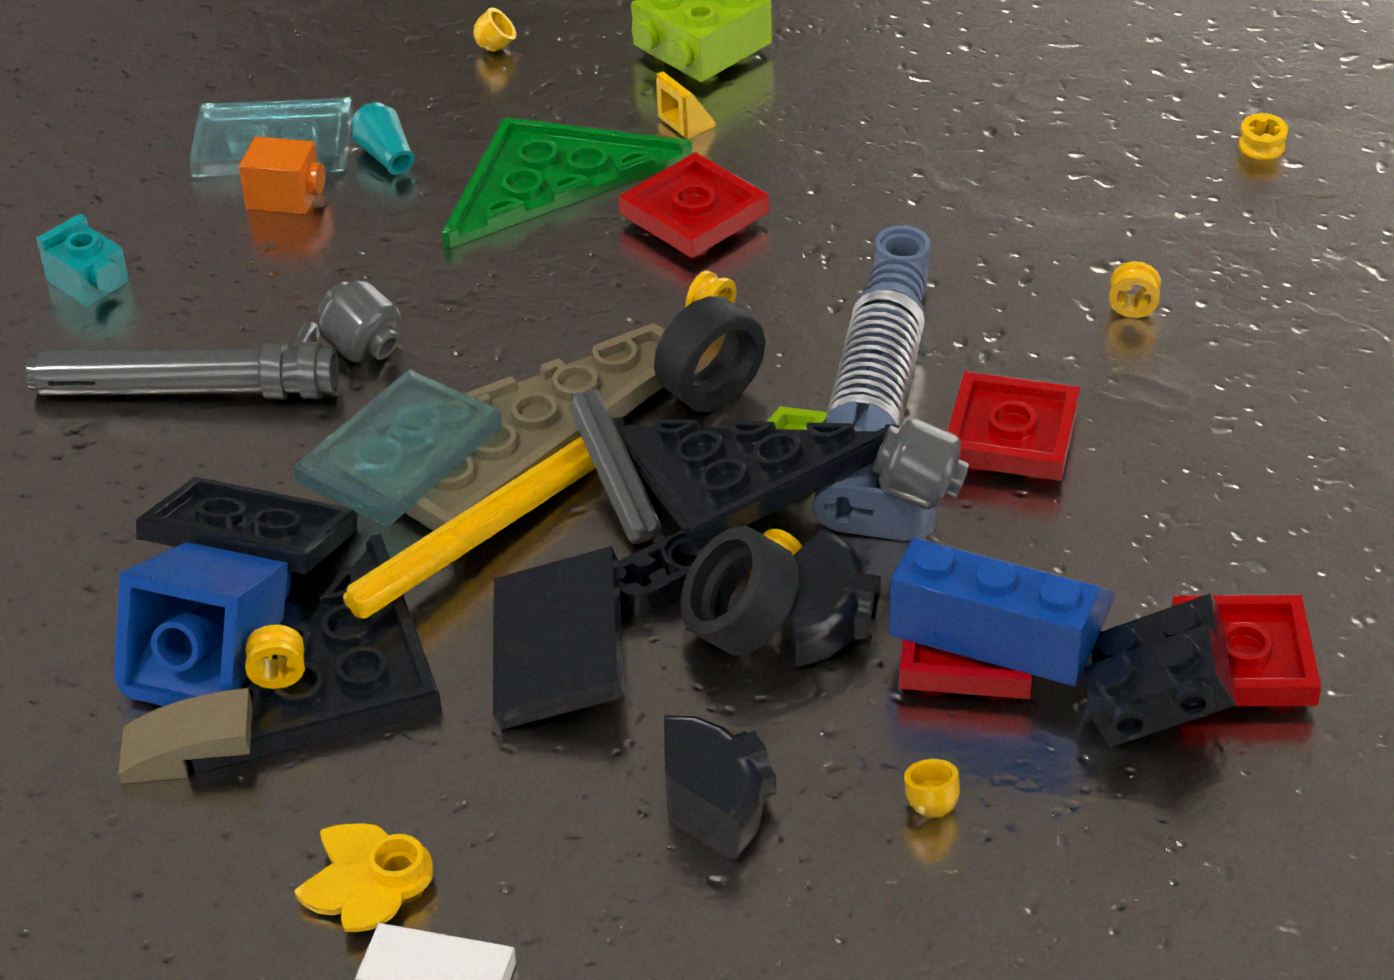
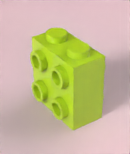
M635 0L631 2L633 44L700 82L713 77L715 74L772 43L771 0Z

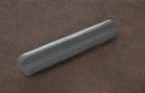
M595 389L577 392L573 395V401L569 404V410L628 540L633 544L654 540L657 537V532L661 529V523L602 395Z

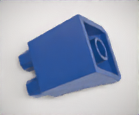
M185 542L120 572L113 675L120 692L130 699L166 706L200 695L241 689L247 675L245 669L247 658L245 644L248 636L254 630L263 626L279 625L284 619L285 599L290 595L292 574L291 571H287L288 563Z

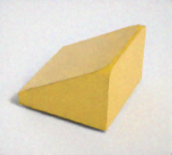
M665 72L657 73L656 87L659 118L687 139L713 129L716 126V122L691 92Z

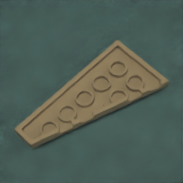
M655 323L643 326L593 345L592 355L565 365L559 358L540 365L539 375L516 383L515 379L510 376L429 406L427 417L406 425L399 426L394 420L375 426L374 437L348 446L344 438L324 445L327 463L434 531L581 437L569 410V404L573 401V395L577 392H586L591 389L597 390L602 395L611 417L621 418L663 388L658 382L654 370L656 348L665 329Z

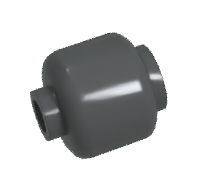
M363 280L338 283L323 296L319 303L317 311L320 335L352 363L360 364L373 357L377 360H382L388 357L397 347L400 341L398 332L401 325V312L397 306L369 282Z
M910 418L905 420L899 428L892 425L889 426L875 458L872 472L880 474L879 485L884 493L929 510L936 507L945 494L954 498L957 497L968 472L969 463L959 459L962 448L961 441L957 435L922 420Z

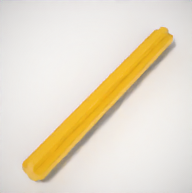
M582 437L574 440L350 584L347 592L343 595L345 605L351 609L355 617L360 619L368 618L594 470L595 465Z

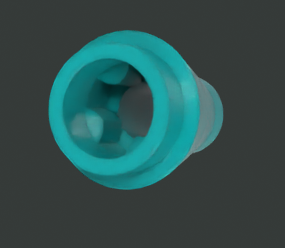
M378 102L369 103L361 107L354 114L351 121L354 142L384 165L390 174L400 175L407 172L415 162V155L409 148L396 111Z

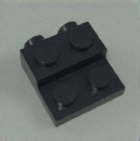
M1211 593L1101 631L1091 652L1092 664L1084 666L1089 715L1110 747L1236 705L1221 611Z

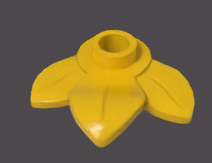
M365 823L331 826L322 829L320 836L323 847L332 864L298 886L294 892L296 899L302 905L317 914L331 916L341 914L345 932L368 931L377 928L378 923L384 924L397 913L403 899L419 894L429 885L434 872L432 857L429 851L416 838L410 835H388L381 827Z

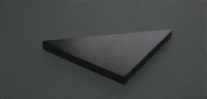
M612 418L635 469L698 550L705 547L714 537L729 528L747 526L874 463L889 426L900 427L896 424H886L884 428L878 431H855L854 425L851 423L807 422V430L776 429L775 422L729 421V428L700 427L698 420L654 419L653 426H629L625 424L622 418Z
M381 534L371 536L366 542L367 550L352 568L349 566L345 567L319 598L320 606L305 624L300 622L295 626L294 630L301 635L304 642L303 657L305 670L302 677L295 684L286 688H264L252 681L248 682L244 687L249 688L252 702L250 754L191 759L195 774L442 710L440 693L404 595H401L368 618L363 619L355 617L351 609L344 603L343 595L347 592L350 584L390 559ZM277 654L272 655L273 659H277Z

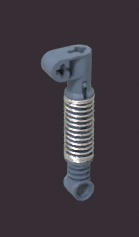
M892 226L879 232L875 238L874 262L867 290L858 297L852 311L827 409L826 423H851L854 425L855 431H878L884 428L886 424H896L899 426L902 424L925 324L921 300L927 290L930 239L918 228ZM874 463L815 493L812 504L815 517L821 524L835 531L899 541H911L912 538H925L936 526L938 505L927 510L884 493L879 485L880 474L872 472Z

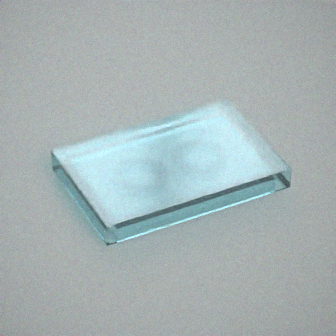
M351 97L200 103L189 159L191 175L195 177L240 175L239 165L254 136L315 141L318 163H323L325 172L344 171L347 166L353 117Z
M409 369L293 466L295 481L389 527L502 427L501 410Z

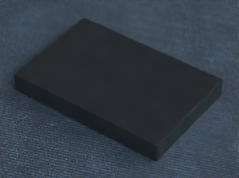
M194 477L136 519V539L171 547L190 542L288 563L287 571L306 575L357 531L358 511L354 510V508Z
M612 546L494 578L493 716L501 730L625 697L619 560Z

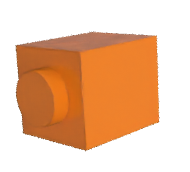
M254 136L239 165L245 206L248 210L306 215L316 194L320 195L324 189L325 167L323 163H318L315 141Z

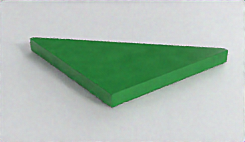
M505 117L501 121L442 230L443 247L453 248L663 171L693 154V141Z

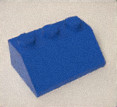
M912 538L891 578L889 636L1077 687L1084 671V666L1088 662L1114 603L1115 591L941 544Z

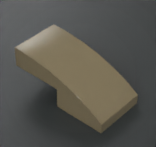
M249 688L220 691L177 701L142 715L123 726L118 772L120 783L187 778L188 761L190 759L250 754L252 702Z

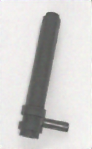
M308 321L299 327L292 346H288L284 342L264 343L262 348L39 351L37 356H31L27 359L25 375L28 388L30 390H38L41 396L263 394L266 400L288 399L290 394H300L302 399H321L324 393H336L339 379V364L335 348H323L322 344L318 342L320 338L318 325Z

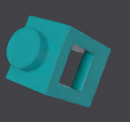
M82 214L72 217L36 238L47 282L85 307L129 283L122 247L89 227L87 217Z

